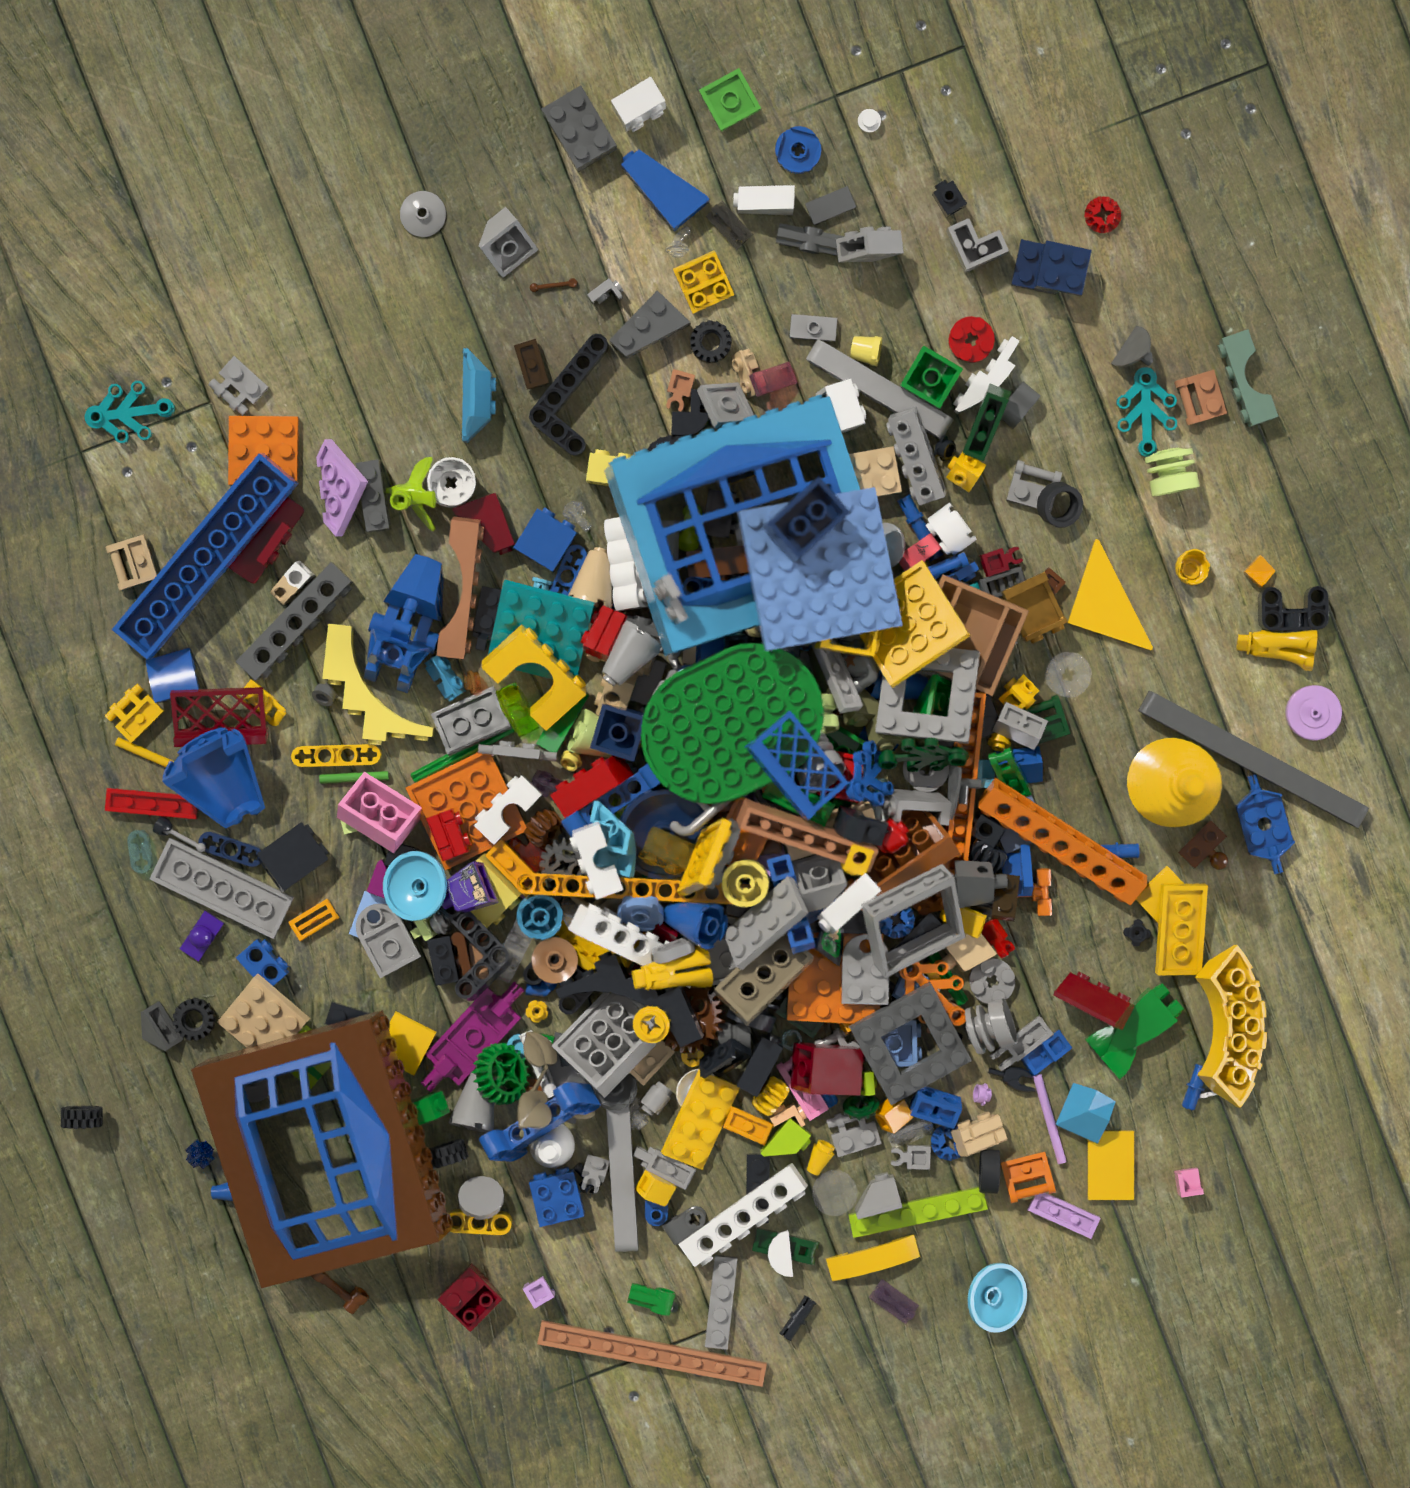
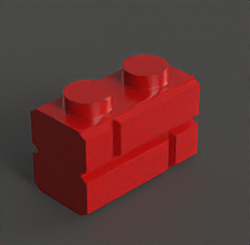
M604 605L600 611L596 610L591 618L590 623L593 625L590 632L586 630L581 639L583 651L606 662L628 617Z
M454 808L426 818L442 862L470 851L468 847L472 844L468 833L463 834L460 827L464 823L459 811L455 812Z

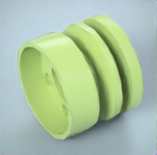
M1177 447L1166 449L1144 458L1145 464L1156 463L1157 466L1147 469V473H1158L1159 478L1149 482L1152 497L1200 487L1197 472H1186L1185 468L1195 463V460L1184 461L1183 458L1193 454L1192 448L1184 449Z

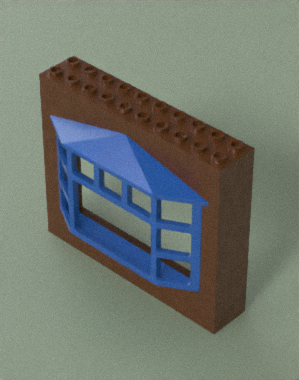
M383 1010L209 1058L191 1069L261 1288L437 1243L452 1230V1218L450 1214H447L445 1208V1196L443 1192H440L438 1186L439 1177L436 1170H433L431 1164L432 1155L429 1148H426L424 1142L425 1133L417 1120V1107L415 1104H412L410 1098L411 1088L409 1083L405 1082L403 1075L404 1066L402 1061L398 1060L396 1053L397 1044L395 1039L391 1038L389 1031L390 1022L388 1017L384 1015ZM331 1061L335 1090L312 1097L310 1095L307 1069ZM299 1070L302 1100L279 1105L276 1077ZM267 1079L270 1108L252 1113L244 1086ZM336 1098L346 1126L322 1132L313 1104ZM305 1107L336 1206L286 1219L255 1120ZM348 1134L357 1162L334 1168L325 1140ZM360 1170L368 1198L344 1203L336 1175ZM370 1205L383 1226L360 1232L348 1211ZM339 1214L351 1235L327 1240L316 1219ZM306 1222L319 1243L296 1249L289 1227Z

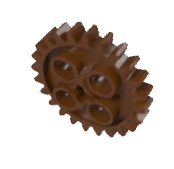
M683 986L704 1033V1037L680 1047L672 1031L669 1030L663 1039L666 1040L665 1046H672L673 1051L678 1052L680 1050V1053L686 1054L688 1051L691 1054H695L696 1048L698 1051L703 1052L704 1045L711 1047L710 1039L718 1040L715 1033L716 1031L723 1032L719 1024L726 1021L720 1019V1015L725 1014L726 1011L719 1009L724 1003L716 1001L718 997L712 993L713 987L691 986V988ZM704 1001L705 1007L700 1012L699 1004Z

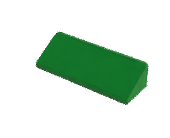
M586 693L577 704L547 731L544 729L536 744L549 752H558L590 695Z

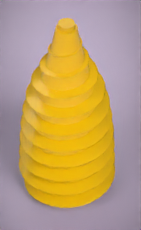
M1164 738L1146 745L1135 756L1129 767L1127 788L1132 804L1144 818L1160 826L1182 827L1202 820L1214 809L1221 795L1222 779L1216 762L1200 746L1183 739Z

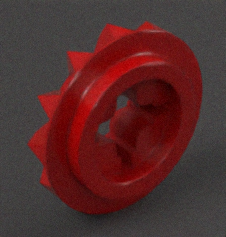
M1099 196L1091 200L1086 206L1084 213L1085 221L1093 231L1108 233L1113 231L1120 223L1121 209L1118 203L1110 197ZM1101 205L1105 212H1112L1106 217L1105 223L1102 217H1094V215L1100 213Z

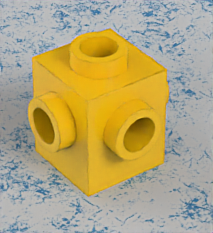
M961 453L958 458L954 456L947 466L950 471L946 478L955 485L970 492L986 464L974 457Z
M1023 674L1017 680L1013 677L1004 686L1006 691L1000 696L999 700L1003 705L1008 702L1016 707L1027 710L1035 703L1036 700L1033 697L1040 690Z

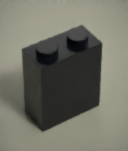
M302 822L255 855L281 893L328 860L326 856L329 854L322 843L318 844L313 838L315 833L308 824L304 826Z
M768 1032L767 1035L764 1033L760 1035L751 1052L752 1057L747 1060L736 1080L737 1087L756 1097L758 1096L783 1049L780 1037L771 1032Z

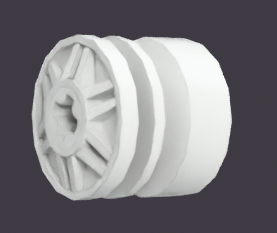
M455 457L443 458L436 462L430 469L427 478L428 491H435L436 503L448 508L466 503L472 496L476 485L475 474L471 466L464 460ZM447 478L450 480L456 479L455 489L452 487L446 488Z

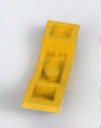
M912 1234L864 1250L826 1258L831 1279L836 1281L890 1268L920 1257L915 1236Z

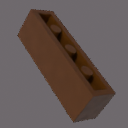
M744 545L711 549L720 580H730V575L739 574L740 577L750 575ZM703 550L686 551L687 558L702 553ZM706 560L688 565L689 577H711Z

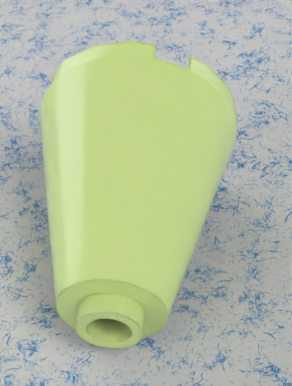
M583 709L578 715L573 726L575 729L573 736L570 735L567 749L572 753L609 758L612 755L590 748L599 718L591 710Z

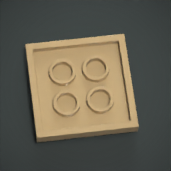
M257 974L217 1023L248 1048L298 1034L310 1018L261 975Z

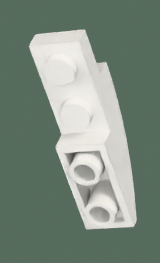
M1012 336L1009 341L1003 340L997 350L1001 354L997 360L992 358L985 369L989 372L987 375L982 371H979L977 375L971 374L965 384L969 388L965 394L960 393L953 403L956 406L955 413L959 414L983 401L989 383L999 387L1015 367L1008 359L1018 345V339Z

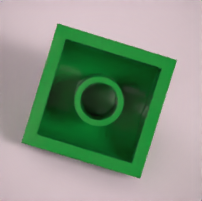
M923 345L900 387L936 409H940L963 368Z

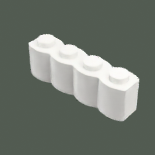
M620 518L606 519L604 530L608 542L607 555L610 563V579L613 586L615 610L628 611L648 607Z

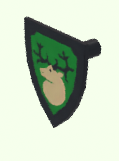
M843 926L833 935L830 932H825L820 927L818 937L813 938L815 950L835 965L840 966L844 944Z

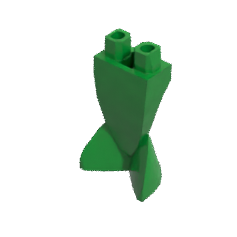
M1163 983L1158 984L1152 989L1148 987L1133 1003L1135 1006L1123 1030L1109 1025L1085 1038L1087 1043L1119 1080L1130 1069L1136 1055L1137 1046L1169 1029L1178 1021L1176 1018L1184 1010L1176 999L1168 1006L1163 1004L1161 1000L1170 993Z

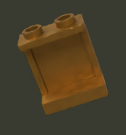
M1045 572L1001 592L1005 601L1029 610L1020 632L1024 642L1030 640L1031 644L1042 640L1044 638L1042 634L1050 630L1054 634L1065 629L1063 624L1068 621L1064 617L1050 588Z

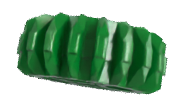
M507 1043L491 1044L482 1049V1053L476 1055L478 1060L473 1063L476 1070L471 1072L476 1075V1079L473 1082L478 1083L479 1086L476 1091H482V1098H488V1103H495L496 1105L512 1104V1102L520 1099L521 1095L526 1092L525 1087L530 1085L526 1080L531 1076L527 1073V1069L530 1066L525 1065L524 1061L526 1058L520 1057L521 1050H515L514 1045H507ZM496 1057H499V1058L503 1059L504 1061H503V1062H501V1061L498 1062V1061L496 1060ZM500 1086H502V1087L505 1086V1087L507 1088V1090H506V1091H503V1090H501L499 1087H500Z

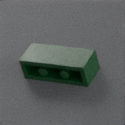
M989 383L964 445L963 454L981 461L985 460L1009 401L1011 391Z

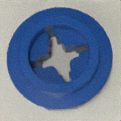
M910 907L901 910L900 919L903 920L905 925L896 924L891 929L893 921L890 917H887L878 922L880 930L891 938L906 936L913 929L915 921Z
M941 1125L933 1132L931 1137V1146L934 1153L941 1159L949 1161L960 1158L961 1156L958 1154L955 1142H953L954 1151L949 1146L941 1148L946 1142L944 1134L950 1139L953 1138L951 1134L953 1129Z

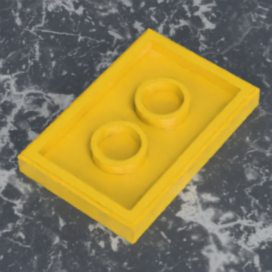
M1104 1130L1098 1144L1087 1139L1088 1200H1134L1133 1130Z

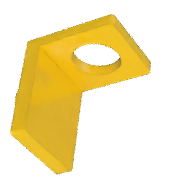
M852 844L845 864L840 862L842 869L850 875L858 874L863 876L868 870L874 850ZM857 852H863L866 855V860L861 864L853 862V855Z

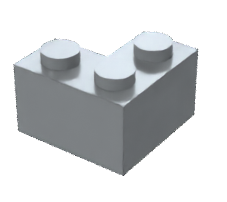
M969 218L948 227L946 230L964 273L1007 255L1009 252L1000 230L978 239Z

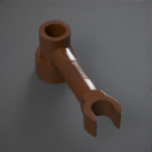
M326 1272L311 1275L315 1281L325 1285L345 1301L344 1309L351 1314H354L370 1298L369 1294L358 1286H355L349 1293L340 1287L339 1284L335 1283Z

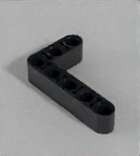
M593 334L588 338L529 413L531 423L573 457H578L585 453L586 442L578 433L560 420L556 414L606 354L608 342L601 334ZM596 339L604 342V347L600 351H595L591 348L592 342ZM582 357L590 360L589 366L585 369H580L577 366L578 359ZM567 375H572L575 378V383L571 387H566L562 383L563 378ZM552 393H558L561 396L560 402L556 405L548 402V397ZM537 411L546 413L544 422L537 423L534 421V414ZM560 425L564 428V434L561 437H554L551 432L554 426ZM571 441H581V450L577 452L571 451L569 448Z
M441 905L439 910L484 955L455 986V992L460 998L469 1002L474 1001L511 965L513 956L471 911L450 914L449 908L444 909ZM474 920V927L471 930H465L466 921ZM489 936V944L482 947L480 945L481 938ZM499 952H505V960L497 963L496 955ZM483 968H488V977L480 979L479 972ZM471 984L472 992L465 996L463 988L465 985Z

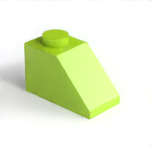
M791 1117L783 1122L760 1150V1153L764 1157L797 1154L799 1150L804 1151L811 1143L809 1139L811 1133L804 1127H801Z

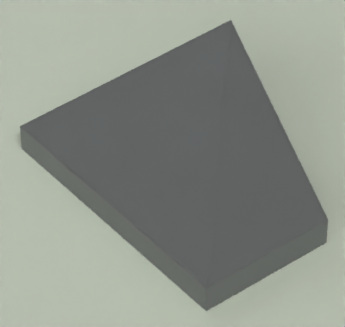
M160 1001L141 1012L143 1040L164 1051L184 1040L180 1037L181 1034L179 1032L176 1033L175 1025L173 1026L172 1020Z

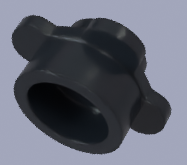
M943 436L935 446L934 456H939L941 461L951 459L955 454L956 444L952 440L949 441L947 436Z
M1140 919L1134 920L1130 927H1126L1123 930L1124 936L1129 937L1131 944L1135 947L1140 946L1142 941L1151 936L1150 930L1143 926V922Z

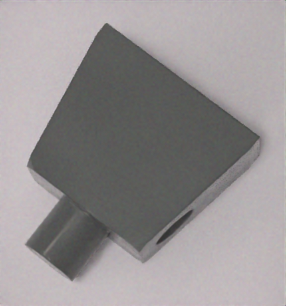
M955 861V885L960 908L992 902L994 900V889L1007 888V875H994L990 862Z

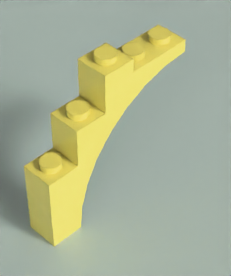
M328 624L322 679H328V684L342 685V681H345L342 709H348V714L362 715V711H365L362 739H368V744L381 745L382 741L388 740V732L392 733L391 737L405 738V735L409 734L415 735L414 740L428 741V737H434V727L416 724L400 717L388 709L372 693L363 679L357 664L354 650V627Z

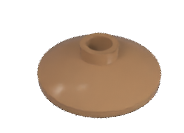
M547 938L541 941L533 951V970L545 982L560 983L574 974L577 968L578 956L576 950L570 942L563 938ZM551 956H558L559 961L552 963L550 961Z

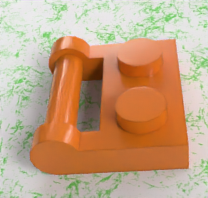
M1045 1152L1001 1162L1011 1204L1018 1202V1199L1046 1192L1049 1194L1056 1193ZM1045 1177L1046 1183L1015 1191V1184Z

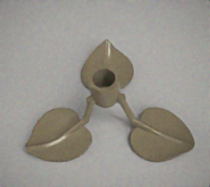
M527 1032L523 1044L525 1058L535 1067L543 1066V1070L534 1087L520 1097L518 1124L520 1129L543 1128L551 1121V1111L548 1105L545 1104L548 1102L546 1093L537 1089L548 1070V1065H554L557 1062V1052L552 1047L551 1041L545 1036L535 1032ZM593 1111L586 1115L576 1114L572 1118L580 1120L590 1119L596 1113Z

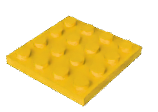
M923 560L893 579L902 626L878 630L877 639H879L880 644L878 652L874 654L873 658L891 687H895L971 636ZM866 633L859 634L865 643Z

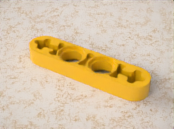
M373 744L300 746L293 750L291 759L299 767L373 765L379 762L382 754L380 748ZM348 748L354 752L352 761L346 762L342 759L341 754L344 749ZM357 748H361L360 753L368 752L369 748H372L373 752H377V757H373V761H369V757H360L362 762H357L359 756ZM311 749H315L314 759L316 763H312L313 758L304 759V763H301L300 759H296V754H300V750H303L304 754H312ZM323 749H327L331 753V759L326 763L319 759V752Z

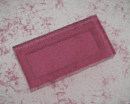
M790 361L749 375L757 397L798 383Z

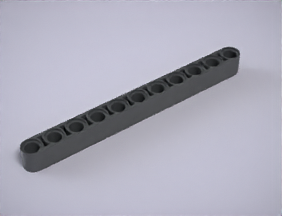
M1148 691L1138 710L1151 719L1359 829L1369 810L1362 803L1152 691Z

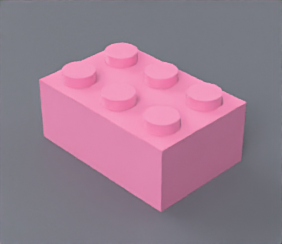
M364 772L338 804L337 818L392 853H395L420 821L422 807Z

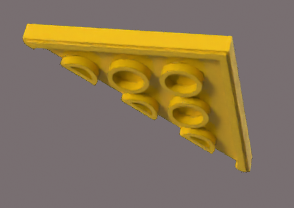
M1095 539L1067 623L1152 651L1153 646L1100 541Z

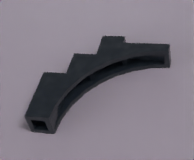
M611 951L598 956L599 960L594 963L596 972L593 968L581 973L582 978L574 981L571 977L560 982L561 987L556 989L559 998L575 993L599 991L629 997L646 1007L658 1006L659 1009L666 1012L670 1020L669 1029L672 1031L680 1047L704 1037V1033L683 986L662 989L664 992L662 994L659 989L645 990L644 987L635 989L632 972H630L631 977H629L620 955L617 953L612 954Z

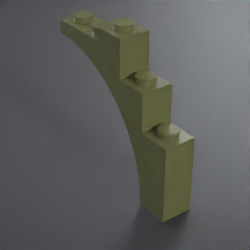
M812 647L808 654L814 679L818 684L821 694H832ZM866 689L859 694L863 707L859 711L842 713L845 725L865 726L868 740H873L876 743L877 750L881 752L883 750H893L897 744L901 745L903 739L915 740V745L925 746V739L876 734L879 701L871 696Z

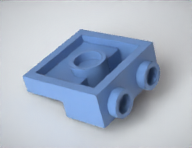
M916 1019L881 1037L897 1067L912 1066L918 1060H922L921 1046H917V1037H921V1024H916Z

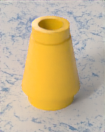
M818 1140L817 1143H814L807 1171L818 1176L834 1156L833 1151L835 1147L824 1140Z

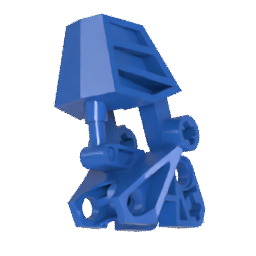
M415 554L384 599V602L389 603L386 614L374 612L368 629L370 640L367 656L368 663L365 668L364 679L376 682L381 666L384 663L390 668L401 669L397 690L408 694L418 665L429 653L434 654L438 645L439 634L431 632L430 629L434 619L442 622L444 588L442 563L429 557ZM400 608H403L402 617L400 620H398L397 616ZM416 611L422 616L412 641L410 640L412 624H409L412 614Z

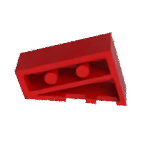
M614 755L606 760L601 757L591 763L593 768L589 771L583 768L573 775L575 780L568 783L566 779L555 786L557 791L550 796L564 818H567L633 776L634 773L625 759Z

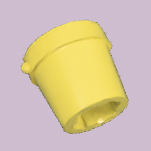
M854 336L850 358L877 367L881 354L882 337Z

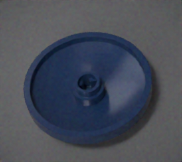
M667 787L646 791L629 803L620 821L633 832L636 845L635 870L637 872L660 880L683 876L702 829L710 826V822L708 821L696 833L690 836L676 834L671 830L670 823L676 821L684 827L690 825L704 812L697 802L682 798Z

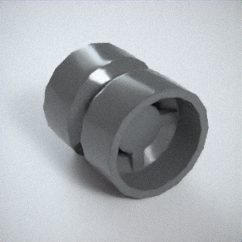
M730 1021L719 1024L723 1032H718V1046L732 1038L751 1049L750 1026L739 1022L732 1025Z

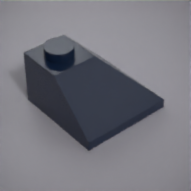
M602 704L590 748L634 762L642 745L641 731L644 713Z

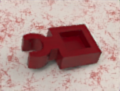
M1019 547L1009 548L1006 554H1004L1003 548L979 555L986 577L1010 570L1008 563L1012 565L1021 563L1023 561L1022 558L1015 560L1012 557V553L1019 550Z

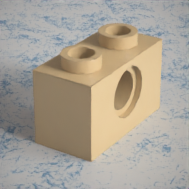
M634 674L621 686L615 684L614 687L602 678L600 686L604 687L603 693L598 692L594 705L598 706L596 715L599 716L602 704L627 708L638 675ZM611 692H615V693H617L619 696H615V695L611 694Z

